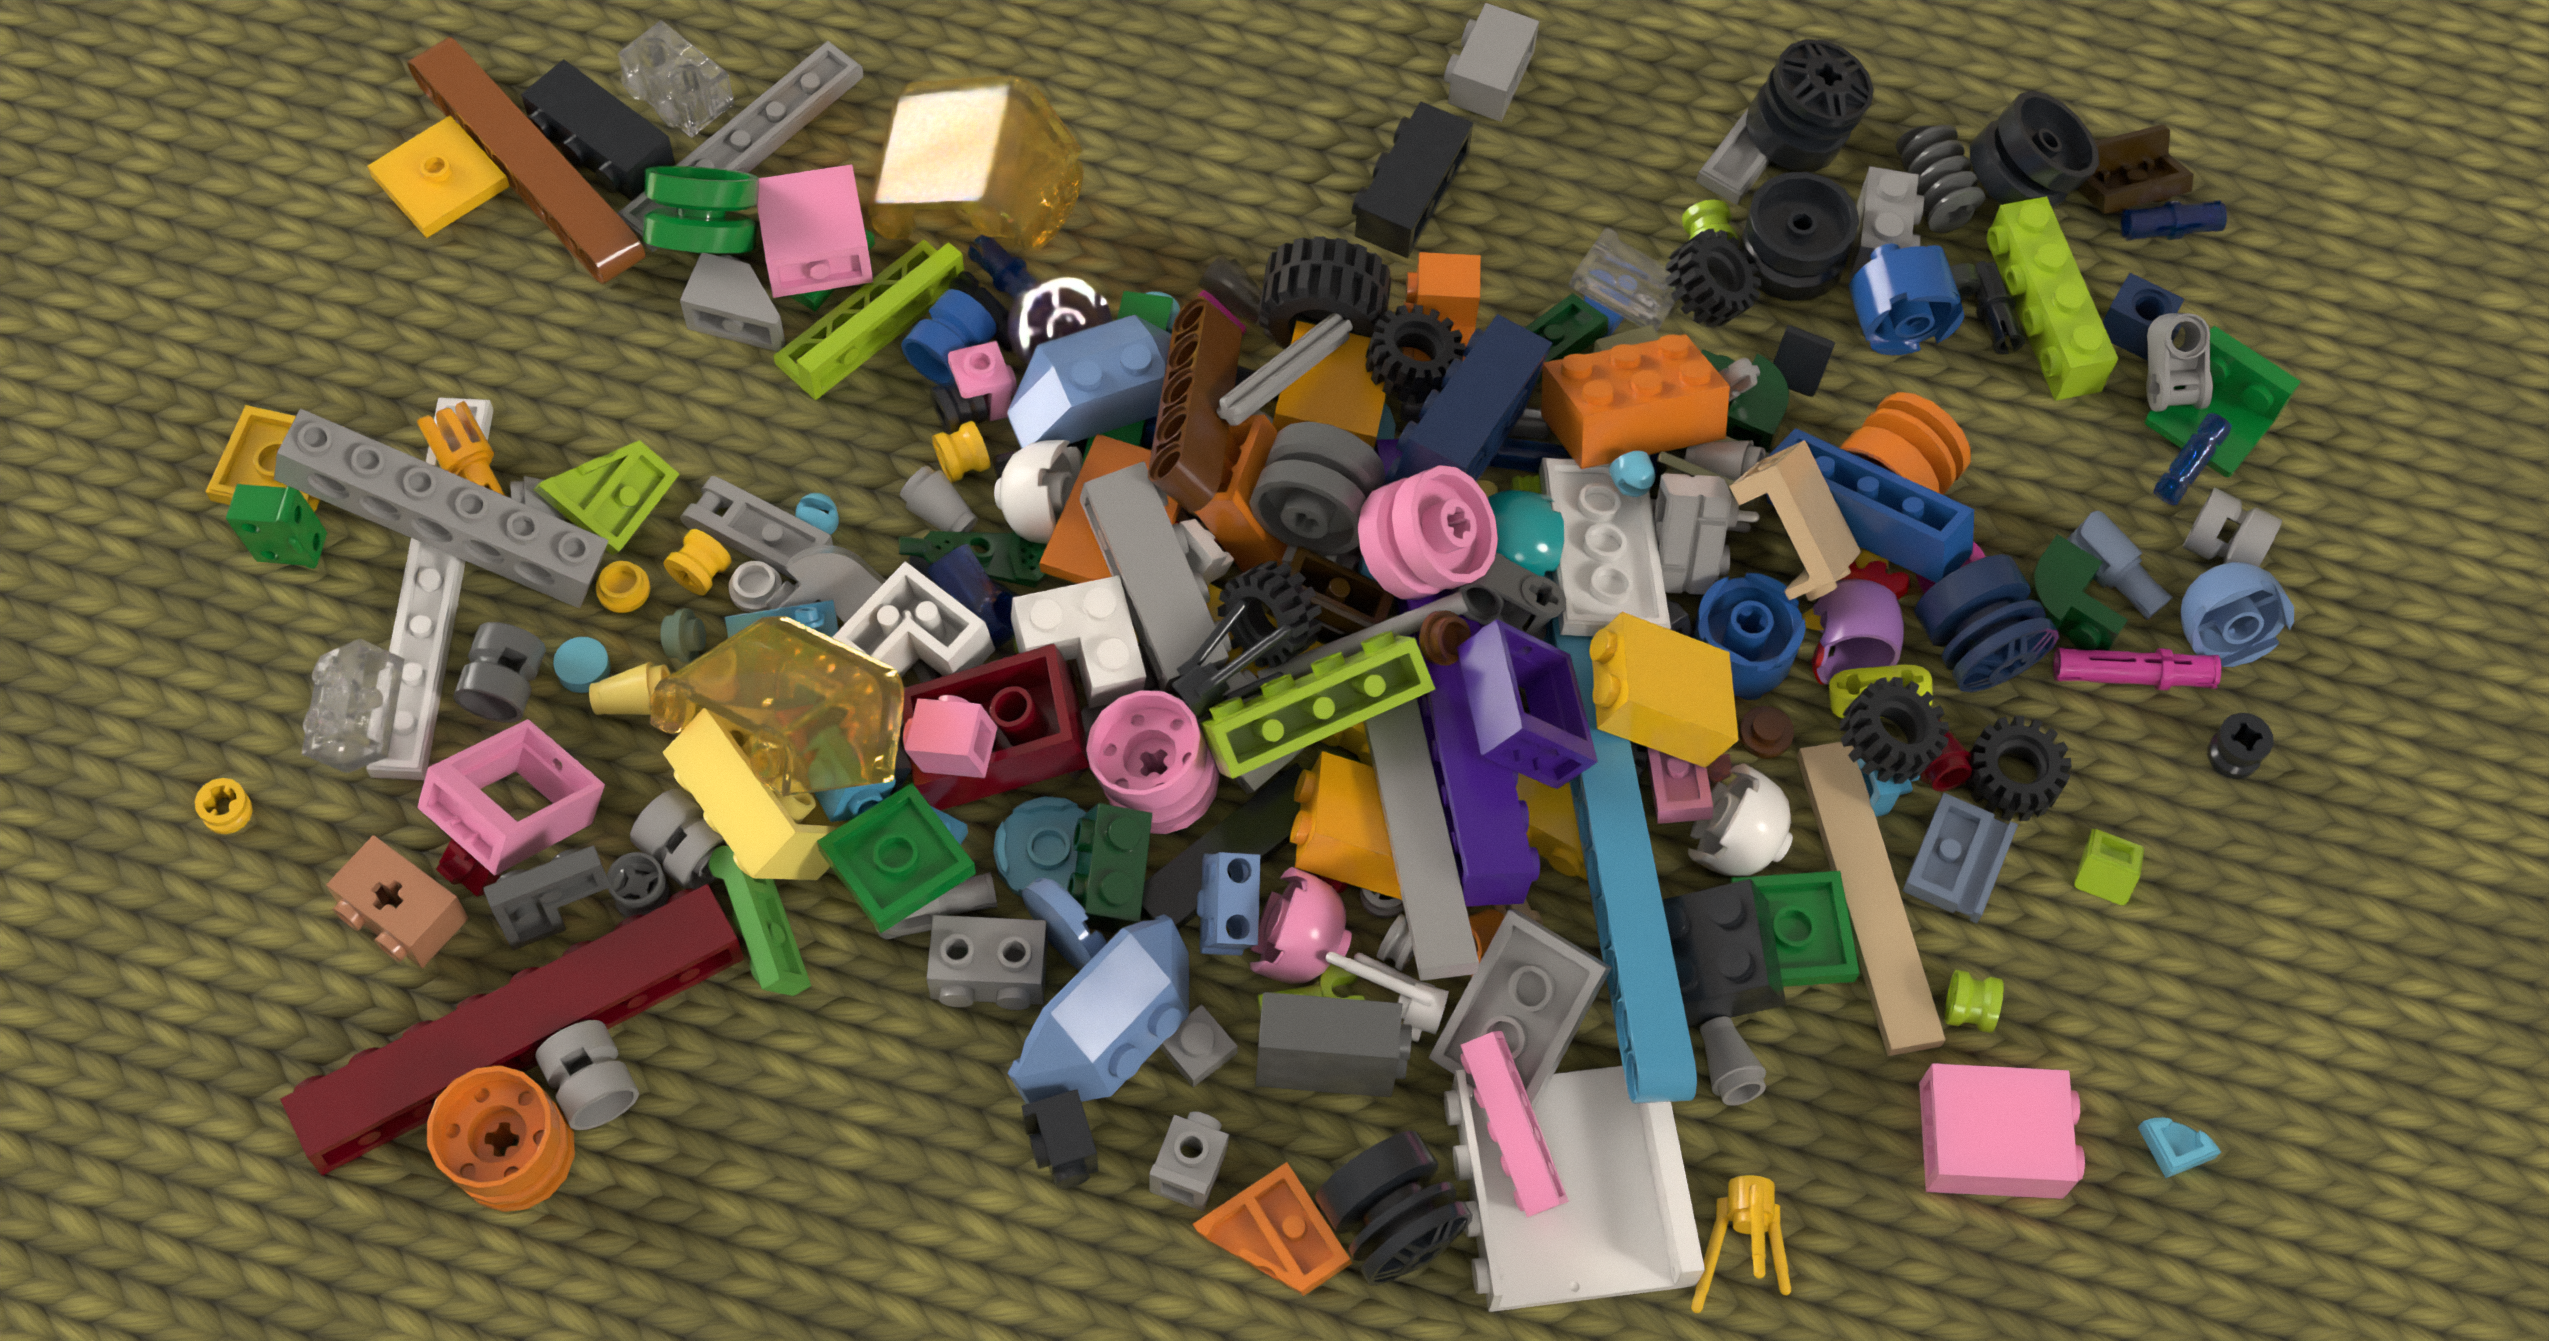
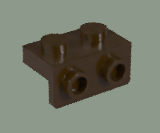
M2161 124L2095 141L2098 148L2099 165L2095 173L2076 190L2102 213H2120L2127 210L2128 207L2148 202H2164L2172 196L2192 192L2194 174L2169 154L2170 129Z

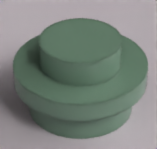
M678 609L674 615L664 617L661 624V642L665 654L669 658H678L681 662H693L698 657L699 650L704 649L706 644L705 626L701 619L696 618L691 609Z

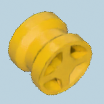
M973 421L962 424L958 432L950 435L941 432L932 436L933 446L941 468L951 483L961 480L964 473L970 470L982 472L991 468L985 443Z
M691 529L683 538L684 546L679 552H671L663 564L670 576L681 586L697 595H705L713 586L712 578L719 572H725L732 563V559L727 550L713 537L698 529Z

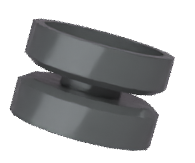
M1316 422L1288 425L1277 433L1265 463L1266 468L1262 469L1249 502L1253 517L1265 531L1284 544L1294 548L1301 546L1321 555L1345 554L1356 548L1359 544L1358 523L1361 507L1372 491L1382 487L1386 477L1383 461L1367 443L1354 434L1333 425Z

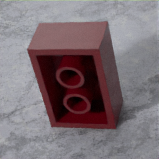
M1054 643L899 690L904 726L909 718H913L917 699L938 700L943 695L957 696L970 703L981 704L997 726L985 778L922 772L910 757L914 786L932 807L940 811L1090 767L1086 752L1087 740L1074 674Z

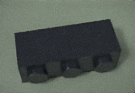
M564 59L521 94L527 113L526 117L547 139L558 145L563 154L574 165L578 167L584 165L594 172L601 184L613 193L619 191L633 201L645 191L646 169L676 165L668 135Z
M1422 101L1418 104L1411 118L1404 116L1396 129L1393 139L1395 145L1390 153L1383 151L1376 162L1372 175L1374 180L1370 187H1361L1355 197L1351 213L1356 215L1355 237L1408 259L1469 154L1473 123Z

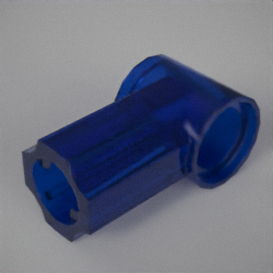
M967 543L929 566L928 572L937 586L986 623L995 650L1015 637L1011 622L1014 596L1006 591H998Z

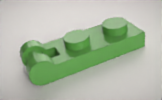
M723 845L718 847L710 857L709 868L713 876L723 879L734 908L732 911L734 924L744 936L751 956L749 966L754 979L761 985L762 990L795 996L811 987L774 879H759L748 876L736 865L733 859L734 852L729 846Z

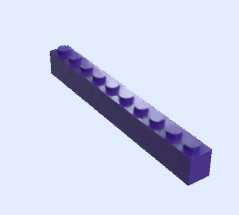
M1376 439L1374 451L1383 461L1386 475L1394 460L1398 456L1402 457L1403 452L1396 449L1399 439ZM1458 587L1444 589L1437 594L1419 600L1400 599L1395 596L1394 602L1397 616L1456 593ZM1462 614L1458 615L1467 622L1471 631V637L1485 626L1466 618ZM1420 631L1407 635L1406 637L1415 638L1435 687V690L1417 697V702L1465 905L1524 904L1531 882L1538 880L1540 861L1536 847H1529L1526 833L1529 826V812L1526 801L1518 799L1516 790L1518 772L1481 756L1460 660L1447 666L1434 665L1424 657L1419 643Z

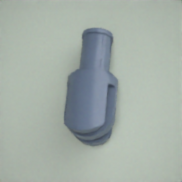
M2098 510L2090 513L2084 522L2066 539L2103 562L2094 580L2103 589L2107 586L2110 589L2115 586L2146 620L2150 619L2173 598L2140 565L2142 562L2140 556L2143 553L2105 513Z

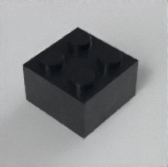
M1751 879L1662 900L1688 1027L1705 1024L1717 1017L1726 1016L1732 1018L1786 1006L1769 902Z

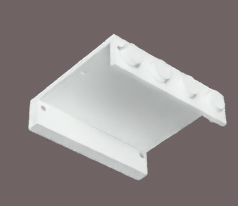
M1623 1066L1553 1074L1534 1109V1113L1569 1202L1527 1217L1525 1211H1520L1515 1202L1514 1191L1516 1188L1512 1177H1508L1502 1168L1500 1157L1503 1154L1498 1142H1494L1490 1137L1487 1129L1489 1118L1485 1108H1481L1476 1101L1474 1095L1475 1087L1467 1084L1465 1069L1456 1070L1451 1091L1444 1092V1108L1448 1125H1457L1460 1145L1453 1146L1454 1169L1457 1181H1467L1470 1201L1465 1202V1204L1473 1214L1472 1222L1465 1229L1467 1237L1476 1236L1479 1258L1472 1259L1473 1283L1476 1293L1486 1294L1488 1312L1694 1287L1697 1285L1705 1268L1671 1102L1632 1103L1627 1091Z

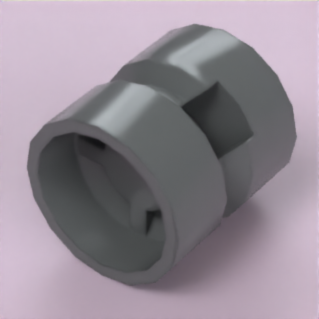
M500 622L481 624L468 654L471 663L464 666L453 694L455 702L466 711L487 720L501 723L519 721L523 716L532 691L529 682L535 680L546 652L544 643L532 633L510 624Z

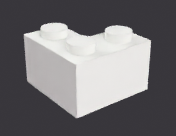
M906 561L831 638L844 667L867 685L875 686L881 696H884L919 658L942 676H947L982 665L995 651L986 623Z
M1120 575L1013 598L1011 622L1019 654L1054 643L1065 660L1076 658L1089 708L1111 704L1119 697L1144 689L1146 673Z

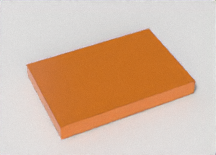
M1100 434L1096 435L1039 562L1040 572L1077 584L1112 577L1079 499L1082 488L1087 481L1143 461L1147 469H1149L1151 450ZM1167 495L1168 505L1164 506L1173 525L1182 506Z

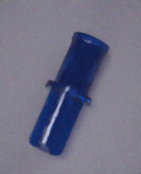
M989 233L982 234L974 240L984 251L980 252L970 245L968 257L993 278V286L998 291L1009 293L1030 314H1036L1041 309L1045 310L1047 308L1050 292L1026 270V262L1021 257H1012Z

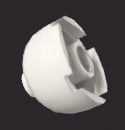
M1046 440L1027 445L1012 455L1002 472V477L995 484L994 496L997 507L1002 509L1006 521L1015 533L1028 541L1048 544L1080 473L1083 458L1077 447H1067L1070 441Z
M1745 763L1736 765L1729 770L1738 776L1729 786L1721 782L1715 785L1711 791L1713 818L1696 820L1690 835L1695 839L1701 838L1697 850L1688 848V855L1692 860L1711 871L1725 876H1748L1761 871L1771 861L1779 862L1788 852L1793 839L1792 834L1789 832L1791 814L1789 801L1779 786L1763 773Z

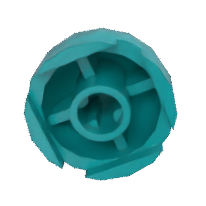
M1508 489L1487 497L1496 520L1498 536L1496 552L1538 576L1543 577L1546 570L1555 572L1560 563L1564 545V520L1561 512L1553 511L1549 503L1555 501L1547 495Z

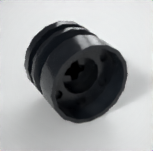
M1804 39L1790 44L1776 61L1775 67L1770 71L1767 81L1760 88L1748 108L1746 125L1750 139L1763 155L1775 164L1799 172H1815L1828 167L1838 156L1849 139L1851 132L1859 124L1862 116L1872 104L1874 88L1869 73L1855 56L1844 48L1827 41Z
M1409 1130L1395 1134L1360 1153L1324 1182L1315 1195L1316 1203L1336 1233L1346 1234L1364 1228L1350 1244L1349 1254L1354 1261L1366 1260L1361 1267V1273L1368 1284L1372 1286L1390 1282L1431 1262L1462 1234L1472 1222L1473 1214L1465 1202L1457 1201L1451 1203L1456 1197V1189L1452 1183L1441 1182L1423 1188L1438 1171L1439 1163L1416 1131Z

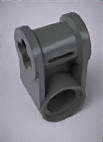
M1497 552L1495 560L1484 576L1469 584L1459 586L1456 593L1461 591L1466 602L1468 612L1462 614L1466 618L1485 626L1498 619L1540 640H1543L1546 636V625L1549 620L1559 616L1566 606L1565 594L1555 582L1536 575ZM1539 593H1543V597L1541 598L1539 603H1537V595ZM1526 621H1530L1528 629L1523 630L1522 627Z

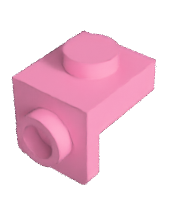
M997 341L949 352L948 363L961 397L966 399L983 395L988 409L989 421L1007 418L1011 396L1016 394L1017 384L1011 366L1006 365Z

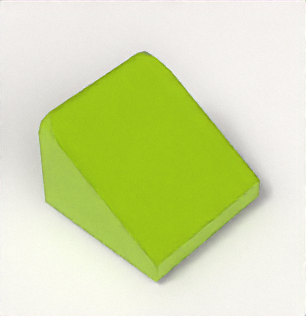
M2092 828L2075 877V887L2118 905L2127 904L2141 875L2144 854L2143 846Z

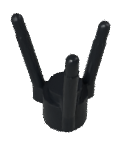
M1238 601L1195 654L1176 669L1181 678L1171 684L1173 689L1198 720L1207 713L1212 717L1210 708L1225 700L1241 696V699L1244 700L1262 692L1260 687L1263 684L1284 676V674L1280 671L1223 695L1230 689L1226 681L1289 635L1292 631L1290 625L1284 624L1271 634H1268L1219 671L1211 662L1201 668L1202 663L1247 609L1248 604L1246 601Z

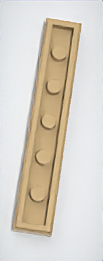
M1842 742L1800 748L1796 757L1831 871H1841L1855 951L1887 1056L1941 1047L1946 1039L1877 819L1869 800L1870 797L1857 761L1853 763L1848 756L1854 747H1843Z

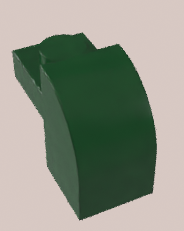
M1704 349L1701 351L1718 372L1728 368L1729 365L1735 362L1730 357L1724 355H1716ZM1757 354L1752 365H1757L1760 370V375L1757 376V384L1729 401L1726 436L1737 441H1753L1754 446L1762 447L1766 453H1769L1777 438L1788 406L1789 391L1786 380L1780 370L1771 361Z
M2057 534L2040 557L2028 580L2031 592L2027 600L2040 602L2046 616L2044 618L2051 619L2057 631L2067 636L2076 647L2082 650L2109 651L2128 619L2085 593L2103 562Z

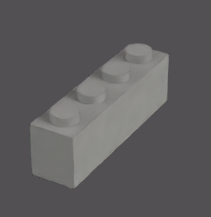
M1143 461L1085 482L1079 500L1112 577L1120 575L1133 627L1159 688L1163 692L1173 690L1171 684L1181 678L1176 669L1195 654L1221 621L1213 622L1206 603L1210 602L1206 582L1200 572L1192 573L1185 554L1189 553L1186 536L1178 523L1171 524L1164 506L1168 505L1167 494L1148 479V469ZM1228 633L1202 663L1201 668L1210 662L1218 671L1224 667L1229 657L1227 652L1231 651Z

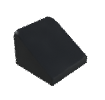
M1787 325L1773 364L1784 376L1788 389L1808 397H1813L1824 376L1835 342L1792 325Z

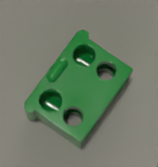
M237 484L225 518L256 562L303 565L311 569L317 567L328 532L299 490L290 486L282 488Z

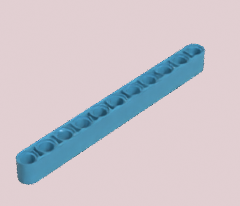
M1546 571L1543 577L1553 581L1552 572ZM1539 593L1537 595V603H1539V601L1543 597V593ZM1557 616L1551 618L1547 623V632L1543 641L1571 655L1598 760L1596 764L1569 781L1602 959L1604 963L1612 967L1606 980L1628 1095L1634 1104L1692 1101L1695 1097L1697 1086L1695 1059L1631 744L1627 739L1597 729L1596 709L1592 698L1594 689L1593 666L1589 654L1591 640L1594 636L1560 635Z

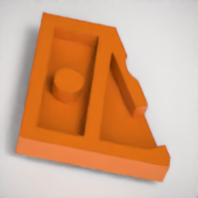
M1288 1162L1193 1223L1201 1237L1302 1296L1352 1264L1346 1251Z

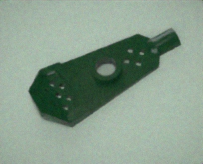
M930 531L924 539L899 536V554L923 557L933 567L1036 588L1049 576V574L1040 572L1039 564L1047 544L1028 541L1017 535L1015 531L1013 533ZM970 546L982 547L987 552H975Z

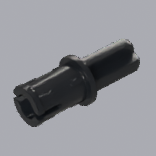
M1980 261L1976 263L1975 267L1981 281L1979 289L1975 292L1978 301L1976 314L1979 319L1985 321L1995 353L2009 354L2005 343L2006 335L2009 336L2015 352L2025 344L2024 334L2021 332L2014 313L2016 307L2015 298L2007 293L1998 266L1994 262L1986 263L1985 261Z

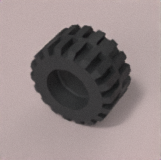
M1314 236V239H1307L1303 237L1294 239L1293 244H1282L1278 247L1277 252H1272L1268 257V263L1265 268L1258 320L1260 327L1264 328V334L1269 339L1275 340L1277 346L1286 349L1291 345L1296 321L1317 325L1329 315L1337 313L1344 320L1350 319L1353 328L1349 333L1371 338L1377 321L1379 319L1382 320L1383 314L1388 311L1392 278H1390L1388 266L1382 264V258L1376 253L1367 252V248L1360 244H1351L1347 242L1348 240L1341 238L1328 239L1326 236Z

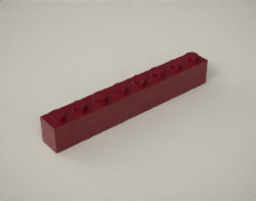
M706 884L696 890L692 888L685 889L671 896L664 906L646 915L637 914L622 920L615 927L614 931L593 942L590 940L578 942L569 947L562 954L561 958L541 968L530 967L514 975L509 984L489 994L481 993L470 996L463 1000L455 1011L435 1021L426 1020L411 1026L404 1032L402 1038L382 1048L373 1047L365 1049L354 1055L349 1060L348 1065L326 1076L316 1075L303 1080L294 1088L292 1093L280 1098L306 1157L322 1176L426 1123L437 1097L456 1078L476 1068L504 1066L526 1072L538 1066L535 1057L538 1048L560 1030L587 1020L601 1021L608 1030L743 961L744 957L738 939L709 885Z

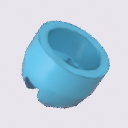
M1632 451L1623 454L1614 460L1609 467V473L1615 486L1623 495L1630 497L1645 495L1656 478L1652 462L1644 451Z
M810 493L802 497L797 505L795 513L797 518L830 535L837 529L839 524L838 511L835 503L829 496L823 493Z

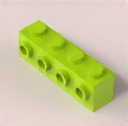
M2047 196L2000 205L1994 222L1988 229L1986 241L2008 293L2015 298V309L2054 400L2102 392L2118 361V356Z
M1391 630L1379 633L1361 642L1364 651L1345 659L1342 652L1326 656L1311 664L1313 673L1295 681L1291 674L1284 675L1263 684L1260 687L1263 693L1261 696L1243 703L1241 696L1211 707L1212 717L1199 722L1219 772L1234 779L1435 690L1415 638L1400 635L1394 637Z

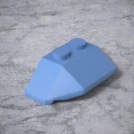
M1132 315L1039 344L1007 411L1009 422L1020 448L1022 449L1031 443L1046 440H1067L1071 444L1096 436L1097 434L1158 416L1171 334L1137 315Z
M1163 914L1157 916L1155 920L1142 921L1122 928L1042 1009L1025 1040L1021 1057L1014 1060L1008 1071L1009 1077L1026 1104L1076 1089L1078 1090L1081 1102L1112 1096L1127 1079L1135 1075L1146 1059L1167 1038L1171 1037L1177 1031L1179 1025L1189 1016V952L1173 920Z

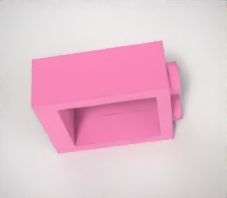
M527 719L428 767L417 808L495 876L593 824L605 784ZM517 772L553 804L517 822L480 789Z

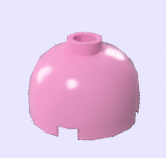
M1291 867L1280 878L1289 882L1283 895L1272 892L1266 902L1259 920L1258 945L1251 948V951L1261 954L1259 962H1250V969L1270 979L1295 984L1308 982L1324 973L1331 964L1326 960L1328 952H1335L1345 957L1350 946L1352 933L1345 930L1346 910L1342 898L1333 887L1312 874Z

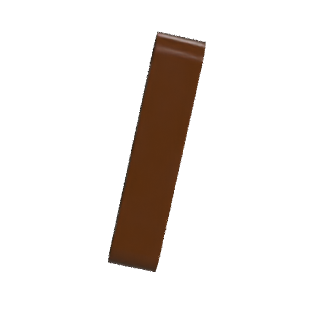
M1198 296L1188 302L1178 313L1173 324L1148 469V479L1188 512H1196L1206 506L1215 496L1221 482L1229 423L1226 419L1219 418L1217 409L1220 407V398L1235 387L1242 340V329L1204 296Z

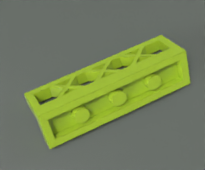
M923 239L875 276L872 283H866L773 355L775 364L816 401L927 314L942 294L950 290L948 285L951 279L964 271L963 254L949 242L937 251ZM925 259L924 262H922L919 266H917L915 269H913V270L909 273V271H910L912 268H914L916 265H918L921 261H923V260ZM880 293H883V294H881L879 297H877L874 301H872V300H873L876 296H878ZM845 322L843 325H841L838 329L834 331L835 328H837L840 324ZM804 352H807L798 360H796L797 364L794 362V360L801 356Z

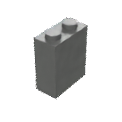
M1263 992L1255 1086L1391 1098L1395 1078H1406L1407 1059H1410L1412 1025L1401 1024L1403 1003Z

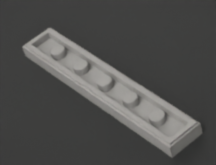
M827 41L675 166L709 167L749 173L864 77L862 66ZM644 191L617 214L631 228L644 246L652 252L659 248L646 244L643 241L644 215L656 208L669 206L653 202L645 195Z
M1417 698L1369 718L1363 721L1419 978L1420 981L1478 974L1479 960Z

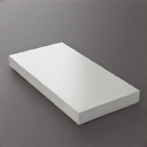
M1542 458L1539 467L1542 494L1550 496L1555 501L1549 502L1553 511L1561 512L1564 520V545L1561 559L1556 571L1552 572L1553 582L1563 590L1566 597V606L1558 616L1560 635L1594 636L1622 611L1671 629L1649 491L1639 497L1623 495L1615 486L1609 473V467L1612 463L1580 469L1574 459Z

